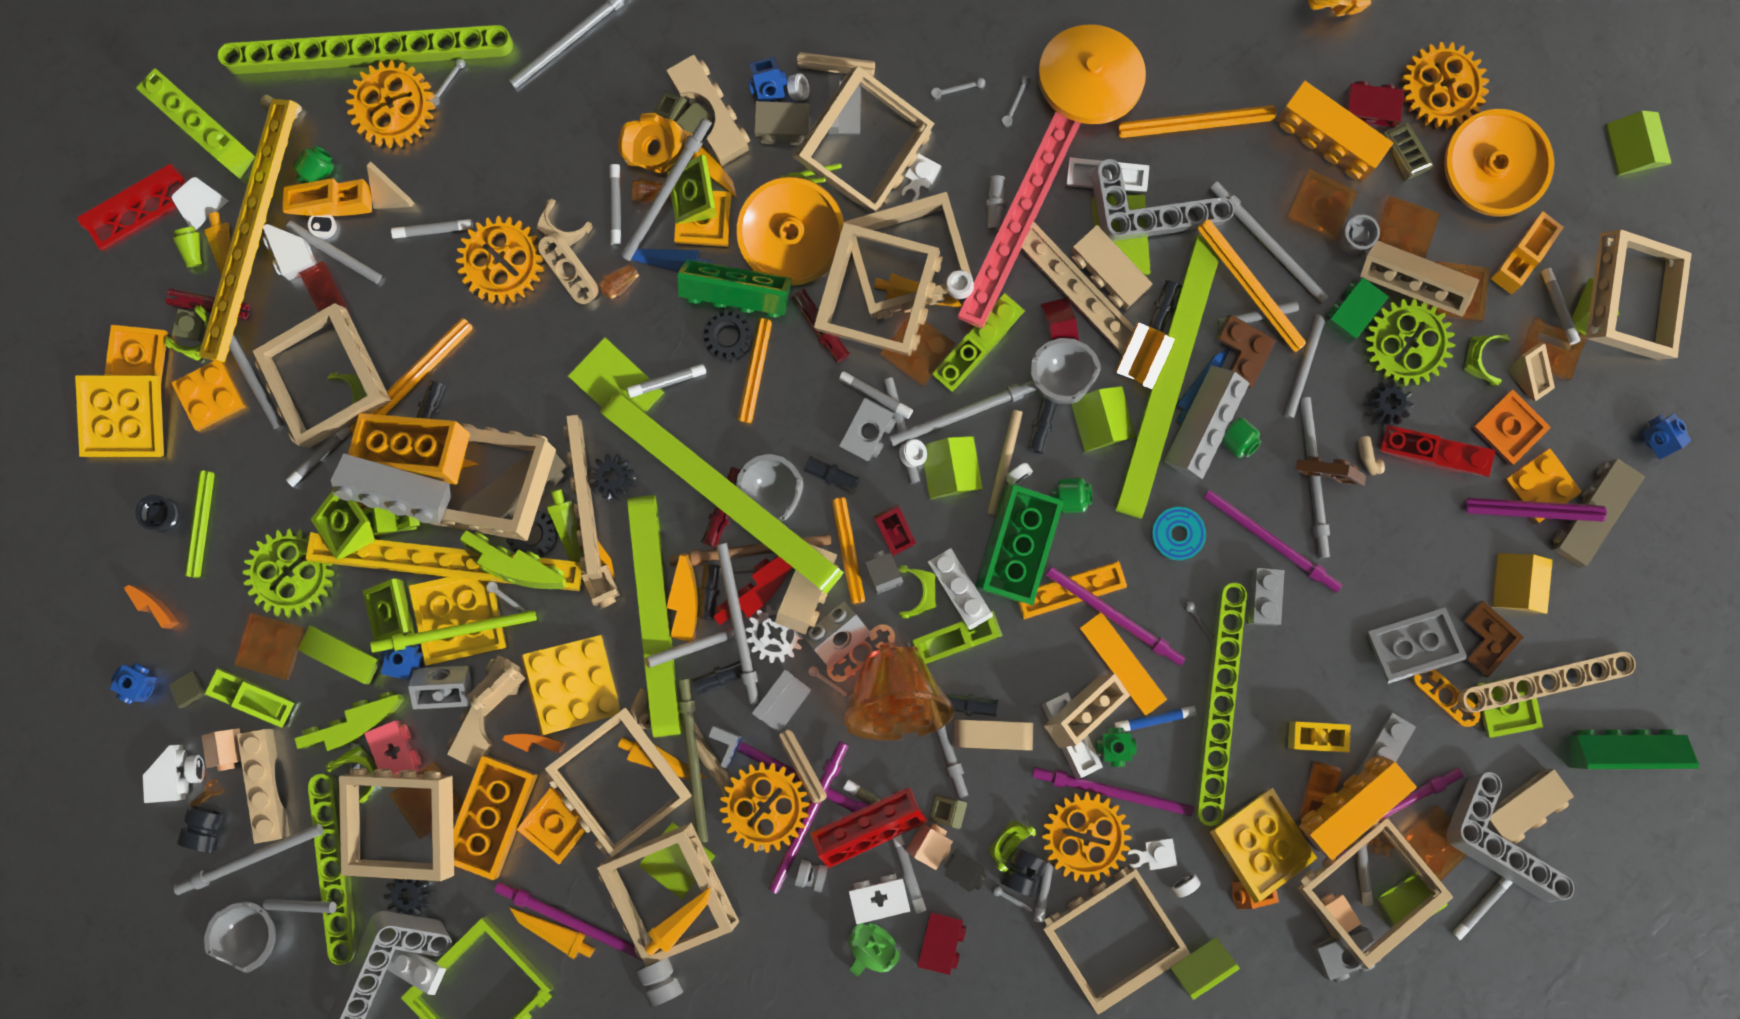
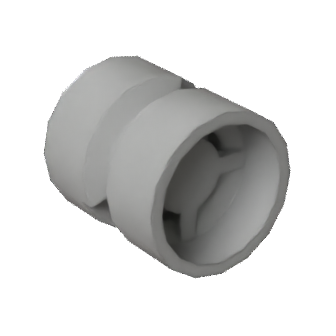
M1368 215L1354 216L1339 230L1337 244L1344 254L1351 257L1365 254L1378 241L1380 227L1377 221Z
M669 958L646 967L643 966L635 971L641 985L648 987L644 994L650 1007L660 1005L683 993L678 978L670 976L673 972V967Z

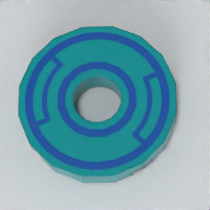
M1173 507L1165 510L1157 517L1152 526L1151 538L1154 547L1163 556L1170 560L1182 561L1192 558L1201 551L1206 540V528L1203 520L1196 512L1186 507ZM1180 526L1185 530L1186 537L1183 541H1176L1172 538L1171 532L1174 527Z

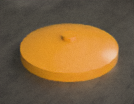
M1090 24L1075 26L1056 35L1044 49L1038 70L1040 89L1050 106L1064 117L1085 124L1108 123L1127 114L1138 102L1146 78L1143 58L1131 40L1109 27Z
M1491 109L1473 115L1453 133L1446 147L1444 168L1450 188L1463 204L1478 213L1502 217L1522 212L1542 197L1553 176L1554 155L1545 132L1532 119L1512 110Z
M780 177L762 184L747 198L737 221V241L745 261L754 271L791 277V285H801L821 277L831 268L844 220L837 202L822 186L801 177Z

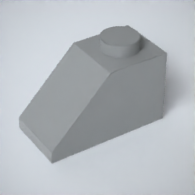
M883 550L868 556L870 561L865 562L877 594L903 584L902 577L891 553L885 555Z

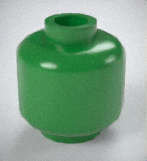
M316 145L313 148H304L293 164L294 171L298 174L296 179L302 184L326 180L334 169V164L331 161L333 157Z
M1240 417L1234 421L1231 420L1221 444L1238 458L1243 456L1249 457L1261 444V440H1259L1260 431L1245 418Z
M1082 477L1061 479L1057 483V489H1052V497L1064 501L1061 510L1064 514L1085 512L1088 505H1092L1093 494L1091 484L1086 483Z

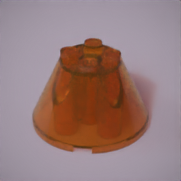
M884 643L879 646L880 650L865 656L864 664L843 716V724L847 726L850 734L870 740H903L902 734L917 732L918 737L935 732L951 722L954 717L953 704L920 656L917 647H896L894 643Z

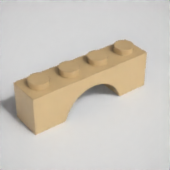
M692 55L667 69L668 78L679 96L684 97L686 100H699L707 104L714 112L715 124L707 137V141L721 167L748 153L749 147L747 143L750 142V138L743 127L738 129L734 120L737 117L731 106L725 107L720 99L724 95L716 82L711 84L707 76L710 74V71L703 60L698 62L695 55Z
M498 655L496 659L492 658L485 669V673L491 674L507 658ZM509 660L526 678L524 667ZM526 679L509 695H519ZM471 706V708L467 707L460 718L462 726L459 732H454L447 744V747L450 748L447 755L477 769L481 756L489 754L493 743L485 732L484 715Z
M263 729L237 734L254 844L289 837L287 813L280 801L275 781L277 749L274 730Z

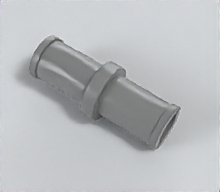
M1000 175L989 177V199L986 200V207L988 208L987 230L991 232L999 231L1004 221V208L1007 207V201L1004 199L1006 178Z

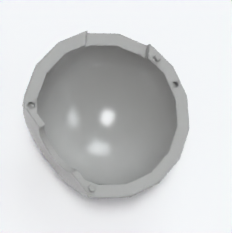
M1059 338L1047 342L1037 350L1032 359L1031 376L1036 389L1046 399L1058 404H1074L1080 401L1090 390L1100 373L1101 365L1096 353L1087 344L1076 339Z
M766 454L756 456L744 465L738 474L736 487L780 522H783L790 517L799 502L803 490V478L796 466L784 457Z
M246 901L231 904L220 912L217 911L208 923L204 935V946L207 955L245 973L251 972L263 965L272 954L276 942L275 924L269 913L259 905Z

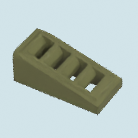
M1408 122L1383 133V136L1393 142L1390 150L1405 181L1423 174L1434 167L1430 157ZM1405 132L1406 137L1395 141L1393 136ZM1409 141L1411 146L1401 150L1399 145ZM1414 151L1415 155L1409 158L1404 156V154ZM1416 160L1419 161L1420 164L1411 167L1409 164Z

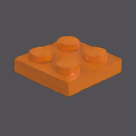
M1512 389L1472 428L1512 466L1551 427Z

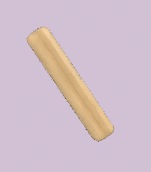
M802 52L798 53L797 67L802 69L847 74L851 68L859 66L871 76L875 72L874 61Z
M783 731L778 735V740L811 801L815 804L822 802L826 799L827 795L792 731Z

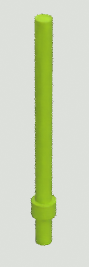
M531 610L403 635V633L394 634L392 638L370 642L372 653L389 649L398 651L406 649V646L537 621L536 612Z

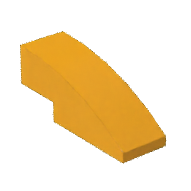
M334 178L287 186L283 189V212L309 216H345L371 213V189L364 179L337 183Z
M1542 211L1490 279L1512 295L1523 285L1532 270L1541 262L1564 227Z
M682 553L679 556L666 608L677 611L670 637L691 642L695 638L698 622V591L689 555Z

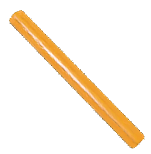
M1274 105L1120 122L1118 133L1121 138L1273 121L1276 118V109Z
M1207 219L1197 227L1198 232L1291 350L1294 352L1300 350L1306 344L1303 337L1211 220Z
M464 318L456 322L387 390L391 402L370 414L386 415L472 330V325ZM357 421L349 428L352 434L354 433Z

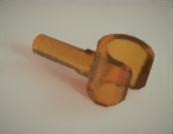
M212 779L207 782L205 791L188 803V806H197L210 796H220L224 788L219 789L216 793H212L211 785L218 781Z

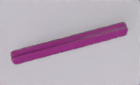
M1467 498L1466 512L1471 514L1599 522L1605 521L1607 516L1606 507L1600 505Z

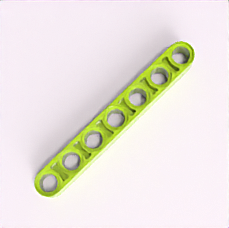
M331 773L314 775L310 779L308 793L312 826L320 824L323 828V834L314 838L321 901L334 902L331 897L334 888L342 893L341 902L336 903V911L334 913H323L327 953L332 963L344 965L353 960L359 944L351 877L341 875L339 781ZM322 778L326 779L329 783V789L326 793H322L318 787L319 781ZM325 806L332 809V817L329 821L322 817V809ZM328 833L332 834L336 839V844L333 848L328 847L325 843V837ZM331 861L336 862L339 866V872L336 876L332 875L328 870V865ZM337 916L345 920L346 926L343 931L335 926ZM340 944L348 947L349 955L347 958L339 955L338 947Z

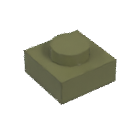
M178 309L172 335L201 342L205 323L196 312Z

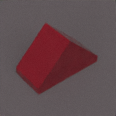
M1067 297L1041 304L1050 341L1059 338L1076 339L1079 341L1076 317Z
M898 504L873 516V520L892 556L917 544Z

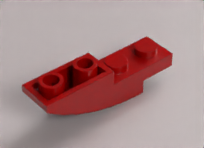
M1390 425L1386 426L1381 452L1408 461L1456 473L1464 472L1488 478L1490 477L1496 451L1494 449L1442 439L1441 436Z
M776 556L771 561L765 558L753 567L756 572L751 576L757 584L753 586L750 582L738 591L740 595L738 597L740 609L743 610L748 618L775 594L787 577L792 566L781 557ZM726 599L715 607L718 612L713 617L721 625L731 617L728 600Z

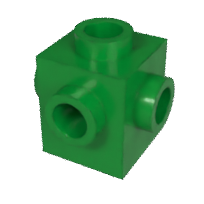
M1107 728V733L1100 734V739L1096 740L1097 756H1101V761L1109 762V767L1125 766V761H1132V755H1136V739L1131 738V733H1124V728ZM1116 742L1122 744V751L1119 753L1113 750V745Z

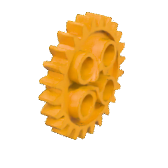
M1440 42L1436 49L1430 44L1426 51L1420 49L1417 57L1413 56L1409 60L1411 65H1407L1403 70L1408 74L1404 75L1400 80L1407 84L1401 88L1404 90V93H1408L1403 99V103L1411 102L1412 105L1408 112L1417 110L1418 113L1415 119L1418 120L1424 116L1426 118V126L1431 121H1434L1435 129H1438L1443 122L1446 129H1449L1453 122L1459 127L1463 124V120L1466 121L1472 117V114L1479 113L1480 108L1478 106H1482L1486 102L1481 96H1485L1489 90L1482 86L1486 85L1489 79L1481 78V76L1487 70L1486 68L1478 69L1477 66L1482 60L1473 61L1471 59L1474 54L1473 51L1465 55V46L1463 45L1458 50H1455L1454 42H1451L1447 49H1445L1443 42ZM1448 64L1456 67V74L1451 73L1447 69ZM1422 73L1429 74L1433 82H1426L1422 77ZM1440 83H1442L1443 85H1448L1449 88H1447L1446 86L1442 87ZM1457 89L1464 90L1467 98H1461L1457 94ZM1432 98H1438L1442 102V107L1435 106Z
M390 60L388 68L382 62H379L378 70H375L370 65V74L368 75L361 71L360 75L363 80L361 82L353 80L357 89L348 90L354 99L346 100V103L353 107L347 111V114L350 117H355L351 124L354 127H359L357 132L361 136L366 134L365 139L369 143L375 139L378 147L385 141L388 148H392L393 141H396L400 148L403 147V139H407L412 144L413 134L421 138L420 127L424 129L429 128L425 123V119L431 120L434 118L428 110L435 109V105L429 102V100L435 97L432 92H426L431 86L428 82H423L424 76L421 73L416 75V70L413 66L407 70L404 62H401L399 67L396 68L393 60ZM402 82L400 90L396 92L391 91L394 83ZM371 95H379L375 103L367 104L368 98ZM393 101L394 107L389 109L388 102ZM406 106H415L414 111L411 114H403V110ZM383 118H391L388 126H379Z
M497 216L496 223L494 224L489 218H486L485 227L477 222L478 231L474 232L468 229L467 231L471 238L461 239L466 247L457 248V251L463 255V258L456 259V262L464 266L458 270V273L460 275H467L462 282L465 285L472 283L469 290L471 293L479 290L478 297L481 300L488 294V301L490 303H493L496 297H498L501 304L505 303L506 297L515 302V294L517 293L525 298V288L531 291L534 290L530 284L531 281L540 282V279L535 275L536 272H544L543 267L538 265V263L545 261L542 255H537L539 253V245H534L538 242L539 238L537 235L530 236L532 233L530 227L522 230L523 223L520 220L513 226L511 217H508L506 222L503 223L501 217ZM499 236H505L506 243L501 247H495V239ZM483 245H489L519 275L515 277L483 248ZM525 254L526 260L523 264L515 265L513 263L516 255ZM479 256H488V261L484 266H476V260ZM506 273L508 276L506 282L501 285L495 284L497 275Z
M761 762L757 771L751 764L749 765L750 773L748 774L740 769L741 779L738 780L731 777L730 779L734 784L733 788L724 787L730 793L729 797H721L720 799L727 803V807L721 808L720 812L728 813V817L723 819L722 823H731L732 825L727 830V833L736 831L737 835L734 841L737 842L742 838L745 839L743 847L745 849L753 843L754 852H758L760 846L764 845V849L768 853L771 844H774L775 848L780 850V841L782 840L789 846L791 843L788 836L792 835L798 838L799 834L795 830L796 827L805 828L800 819L809 817V814L802 812V808L810 805L808 802H802L801 798L808 794L807 792H799L798 788L802 785V782H792L795 773L785 776L786 767L784 766L777 772L775 763H772L769 770H766L764 762ZM763 779L771 784V791L766 796L760 795L756 790L757 783ZM778 788H781L782 792L769 806L772 810L771 813H762L753 826L749 827L748 822L761 808L758 803L760 801L767 802ZM781 798H787L791 801L792 809L788 814H782L777 810V802ZM744 800L749 801L753 807L751 815L747 817L742 816L738 811L739 804ZM763 819H769L773 823L774 828L769 835H764L759 831V823Z
M1088 792L1084 793L1081 800L1077 793H1073V802L1064 797V807L1055 804L1056 815L1052 813L1047 814L1052 822L1043 823V826L1049 829V833L1041 835L1042 838L1050 842L1043 846L1044 850H1052L1047 859H1057L1054 868L1059 869L1064 866L1062 875L1066 877L1072 871L1073 880L1075 881L1082 874L1085 882L1089 881L1090 875H1093L1096 881H1100V872L1109 877L1110 872L1108 868L1110 867L1119 870L1116 863L1117 859L1126 861V858L1121 854L1122 850L1130 851V848L1124 845V841L1132 839L1131 836L1124 834V831L1129 829L1130 825L1121 823L1126 815H1116L1119 806L1114 805L1109 808L1110 799L1106 798L1101 803L1100 794L1097 793L1093 800H1090ZM1080 812L1084 817L1083 824L1077 828L1072 827L1070 824L1071 815ZM1101 820H1107L1110 824L1109 832L1104 835H1099L1096 830V825ZM1066 828L1080 833H1086L1088 829L1090 835L1109 840L1110 844L1103 845L1090 840L1083 844V839L1064 834L1063 829ZM1068 839L1075 840L1077 844L1076 850L1071 854L1064 853L1062 849L1063 843ZM1096 846L1101 847L1103 851L1102 858L1096 862L1091 861L1089 857L1090 850Z

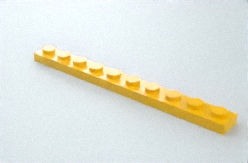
M271 100L199 357L225 362L229 352L230 342L237 324V317L244 299L245 289L251 274L256 250L259 246L260 236L266 221V215L281 168L285 148L288 144L292 123L295 119L298 104L291 100Z
M310 532L306 560L310 562L513 584L480 569L477 561L481 556L471 550L375 540L342 559H336L320 533ZM541 558L540 563L549 568L550 565H554L565 573L563 577L567 585L563 590L580 591L582 577L581 562Z

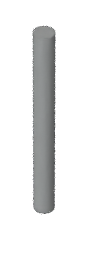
M292 220L287 223L286 230L292 234L303 238L312 246L375 284L380 282L382 275L325 240L314 236L310 231Z
M1315 315L1284 412L1285 417L1292 419L1295 417L1326 319L1323 315Z
M233 334L229 346L230 352L273 429L281 427L283 423Z
M893 378L884 379L883 384L886 395L899 401ZM895 412L893 419L897 420L895 423L896 433L907 430L904 417ZM905 465L910 484L920 482L917 467L911 468Z
M733 627L645 657V664L650 668L735 638Z

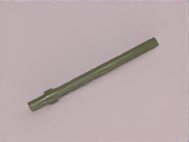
M689 678L678 679L681 700L678 701L679 713H682L696 833L701 843L708 842V832L693 712L696 711L695 701L691 699Z

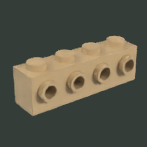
M1377 241L1368 253L1360 275L1361 278L1364 277L1366 280L1463 317L1471 303L1479 282L1477 278Z

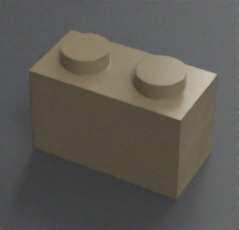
M756 101V140H760L764 144H775L776 141H787V144L800 145L809 132L810 103Z

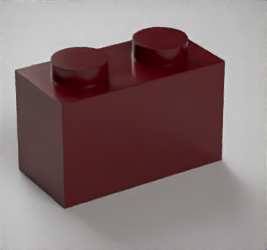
M1356 81L1351 83L1345 91L1344 108L1368 125L1395 128L1401 122L1404 90L1396 89L1395 85L1390 84L1378 87L1370 86V83L1366 81Z
M930 910L917 967L950 975L951 969H957L960 953L956 952L958 941H964L967 926L962 925V918Z

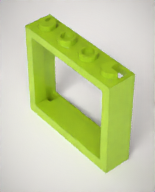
M154 68L136 89L246 184L250 178L255 156Z
M485 916L436 963L447 970L477 939L487 932L541 988L511 1018L530 1019L532 1015L529 1012L536 1005L541 1008L552 998L549 992L554 986ZM412 986L401 997L421 1019H441L420 997L424 992L417 987Z

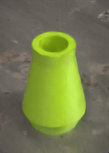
M186 227L173 231L174 238L172 240L186 268L202 265L199 232H196L195 227Z

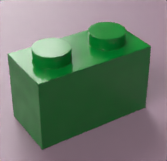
M1364 277L1357 283L1352 281L1343 292L1346 297L1341 304L1336 301L1327 312L1330 318L1325 324L1349 343L1357 339L1389 298Z

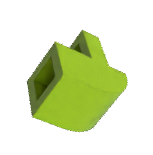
M368 507L362 510L370 522L374 536L416 530L417 526H420L419 520L406 515L398 516L382 508Z

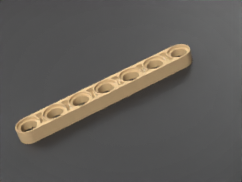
M1616 652L1465 688L1458 695V704L1465 712H1480L1625 677L1634 672L1636 662L1634 657L1628 652ZM1618 657H1623L1626 661L1627 666L1623 672L1616 668L1615 662ZM1595 662L1602 668V674L1598 678L1594 677L1591 673V666ZM1570 668L1574 669L1577 673V681L1573 684L1566 678V673ZM1545 674L1549 675L1553 680V685L1549 690L1545 689L1541 684L1542 677ZM1520 680L1526 682L1528 686V691L1524 696L1520 695L1516 689L1517 683ZM1495 686L1500 687L1503 692V697L1499 702L1495 701L1491 696L1492 689ZM1470 692L1475 693L1478 698V703L1474 708L1468 706L1466 702V697Z

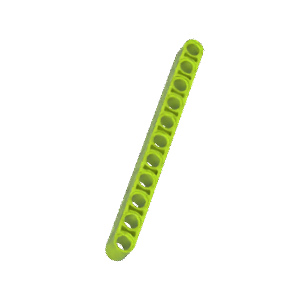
M499 25L227 43L220 47L218 59L229 72L233 74L379 65V62L389 64L390 60L398 64L401 62L457 60L458 58L502 57L511 53L513 40L506 28ZM497 37H505L503 44H493ZM473 38L479 39L476 46H467L469 40ZM444 41H452V44L449 48H440L441 44ZM418 42H425V47L422 50H414ZM399 44L395 52H387L390 45ZM365 46H372L368 54H361V50ZM345 47V52L342 55L335 56V51L338 48ZM319 49L315 57L308 58L311 50ZM292 51L288 59L282 60L283 53ZM259 53H265V57L261 61H255ZM238 54V59L234 63H229L230 57Z
M1197 233L1182 280V287L1179 290L1174 307L1175 310L1167 331V335L1175 340L1153 388H1150L1137 432V438L1134 442L1115 507L1116 512L1142 519L1219 261L1217 254L1199 233Z
M615 391L599 412L824 593L827 594L842 576L843 571L618 391Z

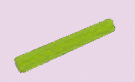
M210 471L198 472L184 575L187 577L198 578L201 576L215 476Z

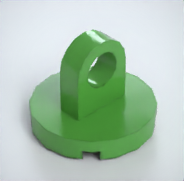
M864 923L857 924L848 936L849 948L856 958L849 971L857 977L866 967L877 972L890 971L897 964L900 956L899 949L896 951L894 947L896 942L893 937L876 924L870 923L868 926L863 925Z

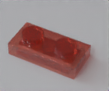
M324 261L299 272L318 312L334 303L345 307L347 311L349 310Z

